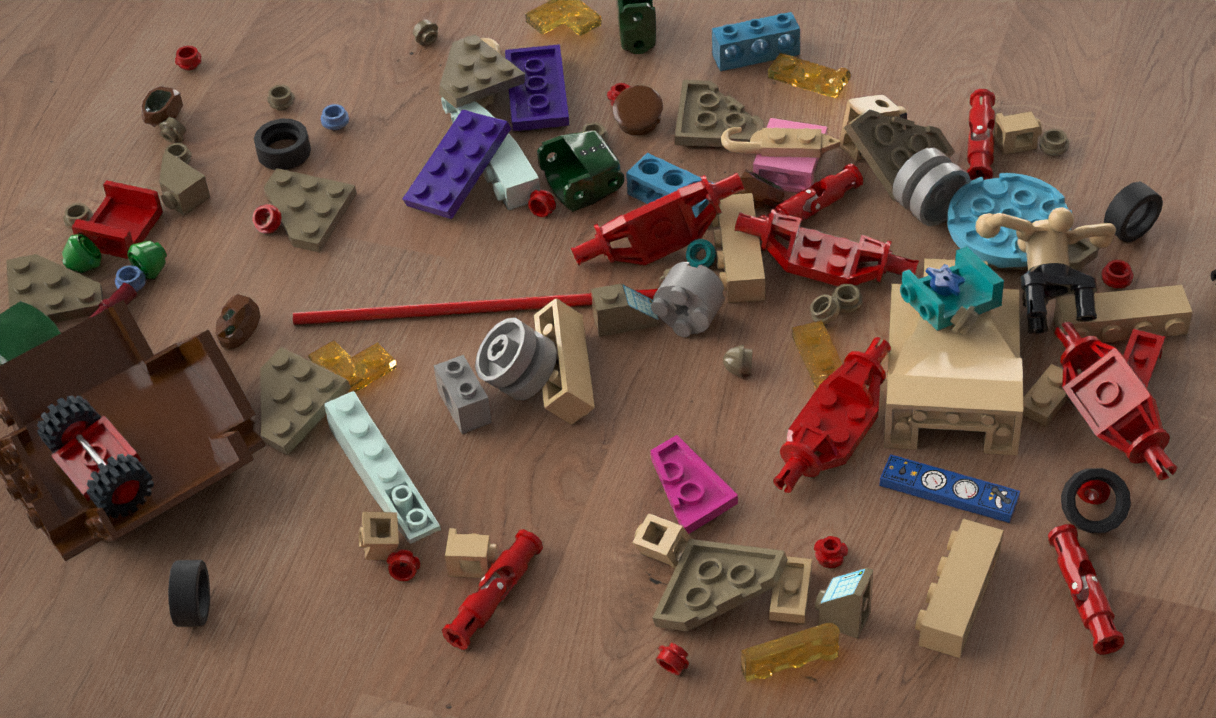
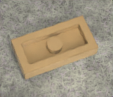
M1051 364L1023 397L1024 416L1047 426L1069 397L1062 388V368Z
M787 557L788 561L778 584L772 589L769 620L805 624L812 559Z

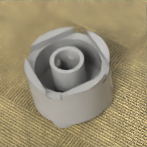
M680 262L671 268L656 291L651 304L653 313L658 315L681 337L704 332L725 301L722 293L724 286L720 278L709 268L700 264L697 268L688 266L690 262Z

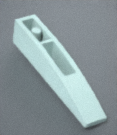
M443 97L441 98L446 114H451L452 122L456 120L462 109L495 118L476 101L455 108ZM508 133L483 171V174L488 183L492 182L497 200H503L507 209L511 210L528 204L531 192L534 190L540 191L539 177L518 143Z
M352 391L324 403L329 429L384 512H397L398 530L411 544L441 530L438 521L355 392Z

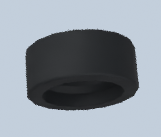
M285 118L272 120L262 125L254 136L258 160L266 168L272 170L276 168L283 170L292 169L304 163L310 155L311 146L306 127L299 121ZM280 140L297 141L287 148H269L271 144Z
M1141 181L1133 182L1117 193L1110 202L1105 212L1104 223H1111L1115 226L1116 233L1114 235L1125 242L1135 241L1147 233L1157 221L1162 211V197Z
M1104 468L1084 469L1073 474L1065 483L1061 494L1062 510L1067 520L1076 526L1077 529L1088 533H1107L1118 528L1127 518L1131 507L1130 491L1125 481L1115 472ZM1091 480H1100L1107 483L1116 495L1114 511L1109 517L1101 521L1086 519L1079 513L1076 507L1075 497L1078 489L1084 483Z
M177 560L172 564L168 585L170 616L176 627L203 626L207 621L210 607V581L208 569L203 560Z

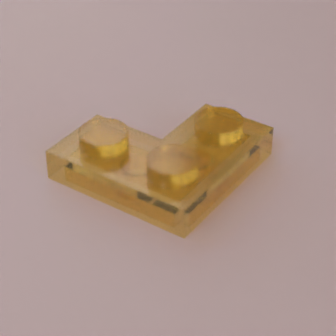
M550 0L525 13L526 23L542 35L562 24L568 26L579 36L602 25L601 16L581 0Z
M335 340L308 355L309 361L347 379L351 386L347 393L357 392L397 368L395 359L378 342L353 357Z

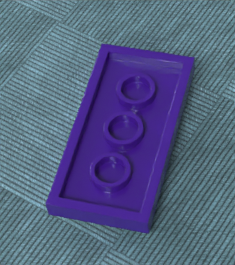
M560 44L505 50L506 59L525 73V83L509 89L513 131L569 126Z
M462 109L402 198L406 206L452 219L512 129L508 121Z

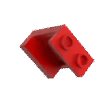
M106 180L103 184L106 194L105 199L89 221L77 219L72 225L73 234H82L88 237L102 254L128 259L129 247L132 244L143 242L162 215L163 210L158 192L155 190Z

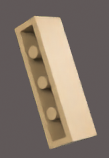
M752 193L731 195L720 200L721 204L719 206L722 213L716 215L712 221V227L718 226V229L714 230L715 248L721 247V251H717L718 269H724V272L719 273L720 280L724 286L723 291H727L728 303L765 300V274L759 237L734 231L739 212L756 217Z
M1183 285L1095 293L1097 319L1088 322L1076 320L1075 296L1056 297L1053 318L1056 328L1060 327L1063 333L1068 334L1061 324L1072 322L1082 338L1095 336L1102 343L1129 340L1133 329L1161 336L1188 334L1192 317V309Z
M556 298L534 315L536 331L553 341L557 349L553 372L542 387L545 409L572 425L592 411L595 405L583 315Z
M963 519L959 530L951 532L947 545V550L950 553L948 557H941L937 569V576L940 578L937 584L933 582L930 584L926 597V603H929L927 610L921 609L916 620L915 630L920 631L919 646L954 657H961L1001 553L1004 530Z

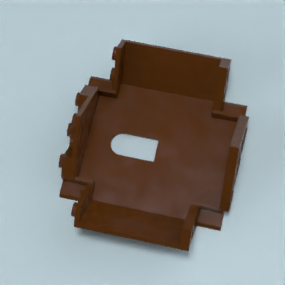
M124 300L0 365V406L2 408L0 409V417L6 427L12 426L14 429L13 432L0 438V476L6 483L5 487L14 501L19 500L26 509L27 517L36 530L39 528L42 530L64 561L71 559L100 541H114L253 461L252 454L266 446L260 436L253 430L252 425L255 423L251 417L256 414L209 329L175 343L154 355ZM72 395L75 399L77 396L86 399L101 417L105 416L142 459L140 463L151 474L154 487L149 488L152 491L150 497L144 496L147 502L144 505L139 503L136 506L138 508L137 511L133 513L130 509L128 510V516L122 517L121 514H119L118 518H112L111 515L107 517L103 508H98L91 499L87 501L51 457L54 453L38 435L37 430L40 428L37 425L38 421H44L41 417L42 413L50 412L49 405H59L58 399L63 398L66 402L67 396Z

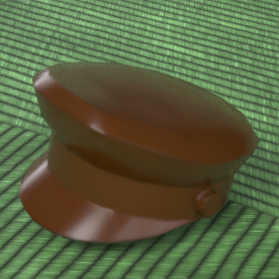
M642 85L629 87L622 91L614 101L613 114L619 128L627 134H647L654 130L658 123L661 122L660 116L663 110V102L658 92L650 87Z

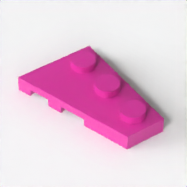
M678 435L650 450L652 463L678 523L684 527L688 534L738 504V495Z

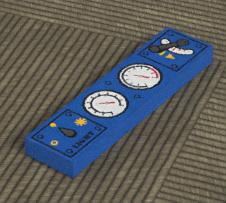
M891 454L881 474L879 486L1007 523L1011 522L1020 497L1019 490Z

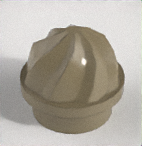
M744 345L729 349L723 357L725 368L738 377H742V374H751L753 349H746Z

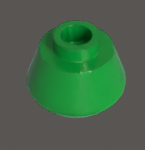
M82 234L71 235L62 251V262L66 268L72 271L84 273L99 267L101 264L102 255L100 250L88 237Z
M145 241L132 244L129 247L127 256L131 265L138 267L147 280H155L166 265L165 258L167 253L158 242Z

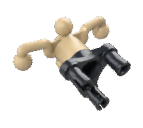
M1064 207L1052 210L1048 219L1033 223L1002 213H987L979 216L975 227L981 237L987 239L995 237L999 233L1001 226L1017 230L1018 246L1027 255L1028 272L1022 275L1020 279L1021 289L1025 291L1022 294L1023 306L1027 309L1028 333L1033 334L1034 330L1035 334L1048 332L1046 316L1048 314L1046 310L1048 301L1068 294L1075 295L1077 321L1088 322L1097 319L1094 292L1097 291L1096 278L1070 267L1068 245L1089 238L1090 242L1097 248L1108 247L1116 233V228L1113 224L1084 225L1070 230L1074 223V217Z

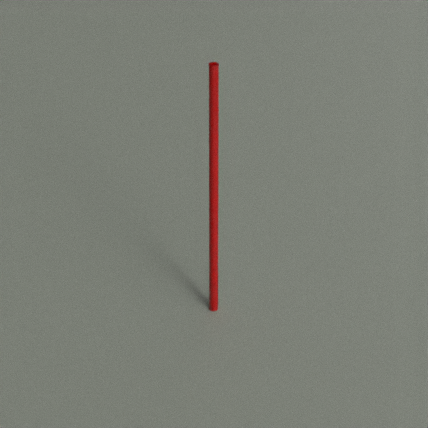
M658 289L635 291L653 299ZM591 293L296 312L293 313V324L542 309L556 298L569 307L592 305Z

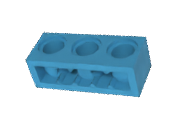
M788 12L712 28V55L720 71L800 55V27L793 13Z
M646 153L626 172L627 194L647 204L675 192L681 187L701 181L699 176L649 153ZM707 199L692 207L695 218L708 206L709 202Z

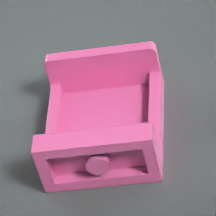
M770 118L767 128L822 129L821 133L827 135V127L775 118ZM757 154L753 163V172L772 181L784 191L799 193L814 184V172L819 158L767 157Z

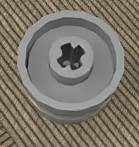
M934 147L926 148L914 154L904 163L894 180L892 194L895 200L905 209L910 210L913 216L927 226H935L947 220L948 208L952 197L962 186L969 184L971 179L965 170L959 165L952 163L950 158Z
M507 318L496 324L484 338L476 356L475 369L479 378L495 388H499L515 400H526L534 396L548 381L556 363L557 349L553 341L534 331L533 328L517 318Z

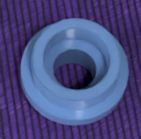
M329 105L322 111L321 124L327 129L339 130L348 124V112L341 105Z
M124 266L116 273L115 285L117 289L123 283L131 285L136 291L145 285V275L136 266Z

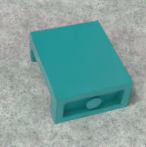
M967 246L956 250L955 265L949 267L954 274L965 279L964 284L959 286L960 293L958 296L954 294L943 296L936 293L930 286L932 277L929 275L918 279L910 270L902 273L900 293L903 300L909 303L920 314L922 319L928 321L937 331L954 325L950 320L961 306L967 309L970 305H973L975 307L974 311L978 314L1002 306L1004 280Z

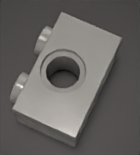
M464 355L434 365L438 392L461 434L492 423L488 396Z

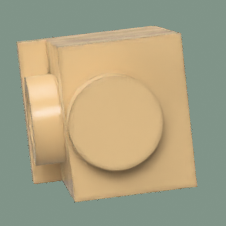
M1032 112L1003 116L1002 113L996 114L994 137L1003 155L1037 149L1038 136L1042 134V126L1038 118L1035 119Z
M363 512V527L359 529V547L364 548L365 560H387V557L392 552H396L399 545L397 512Z
M648 513L644 522L638 526L632 543L641 554L669 564L672 568L676 569L689 539L692 538L683 526Z
M449 528L445 552L448 577L483 578L490 569L491 564L498 558V545L490 543L489 535L475 533L457 534L456 529Z

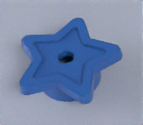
M944 264L940 269L931 267L926 269V273L932 277L930 286L936 293L943 296L959 295V286L964 284L965 279L954 274L948 265Z

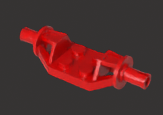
M736 172L714 184L708 182L706 176L702 175L700 176L701 181L681 187L675 192L629 213L620 215L599 227L598 223L595 224L594 228L597 232L595 238L571 248L578 266L602 254L604 257H608L610 263L620 261L647 265L689 246L694 240L702 239L715 216L722 213L719 206L721 204L720 200L745 190L738 173ZM707 199L709 202L708 206L695 218L692 207ZM627 237L631 244V247L612 248L610 242Z
M775 209L771 210L770 216L766 220L739 212L734 231L761 237V250H768L786 272L835 286L842 284L855 286L876 279V282H881L882 275L886 274V272L902 276L904 271L910 270L915 275L919 260H912L892 254L890 250L892 241L887 240V243L861 235L858 243L847 238L824 234L814 229L800 227L802 218L777 214ZM774 233L789 242L788 249L773 238ZM859 262H878L875 266L857 268Z
M1072 322L1062 323V327L1068 334L1063 333L1060 327L1056 328L1054 334L1066 349L1060 359L1063 367V390L1101 441L1125 453L1131 463L1138 464L1147 461L1159 480L1170 478L1163 469V466L1172 475L1177 471V466L1164 451L1169 443L1170 436L1163 429L1155 398L1116 347L1102 343L1095 336L1082 338ZM1081 369L1082 373L1078 375L1077 370Z
M875 337L865 353L860 351L848 353L844 359V364L819 385L788 428L786 442L783 443L779 451L781 458L786 464L773 479L775 486L779 490H782L786 484L784 492L791 493L802 475L816 477L821 471L844 465L850 459L879 415L880 388L886 378L881 362L891 351V345L885 339L878 346L881 338ZM817 450L824 454L817 457V455L814 454V452Z

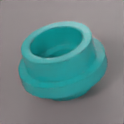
M705 239L694 240L686 250L687 262H690L689 264L695 268L699 264L709 268L716 259L714 245ZM705 249L706 257L699 260L697 257L698 252Z

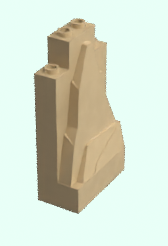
M924 258L923 277L928 276L926 273L928 267L940 269L944 264L952 267L955 265V260ZM892 284L889 326L891 351L888 353L884 448L917 449L919 428L985 432L984 453L1018 455L1023 418L1022 358H1020L1019 290L1003 289L1002 306L979 314L980 316L963 336L958 331L956 333L951 331L954 325L937 331L928 321L923 320L909 303L903 300L900 293V286L902 284Z

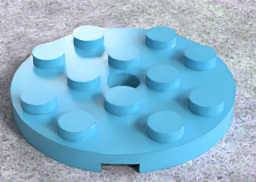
M999 173V178L983 180L982 177L972 180L969 184L962 186L950 201L947 225L953 241L960 249L967 246L982 261H987L988 264L995 265L998 268L1028 266L1027 255L1018 246L1017 230L1001 226L999 233L995 237L988 239L981 237L975 227L979 216L987 213H1002L1033 223L1048 219L1050 213L1055 208L1064 207L1068 209L1065 204V197L1056 188L1040 179L1023 174Z

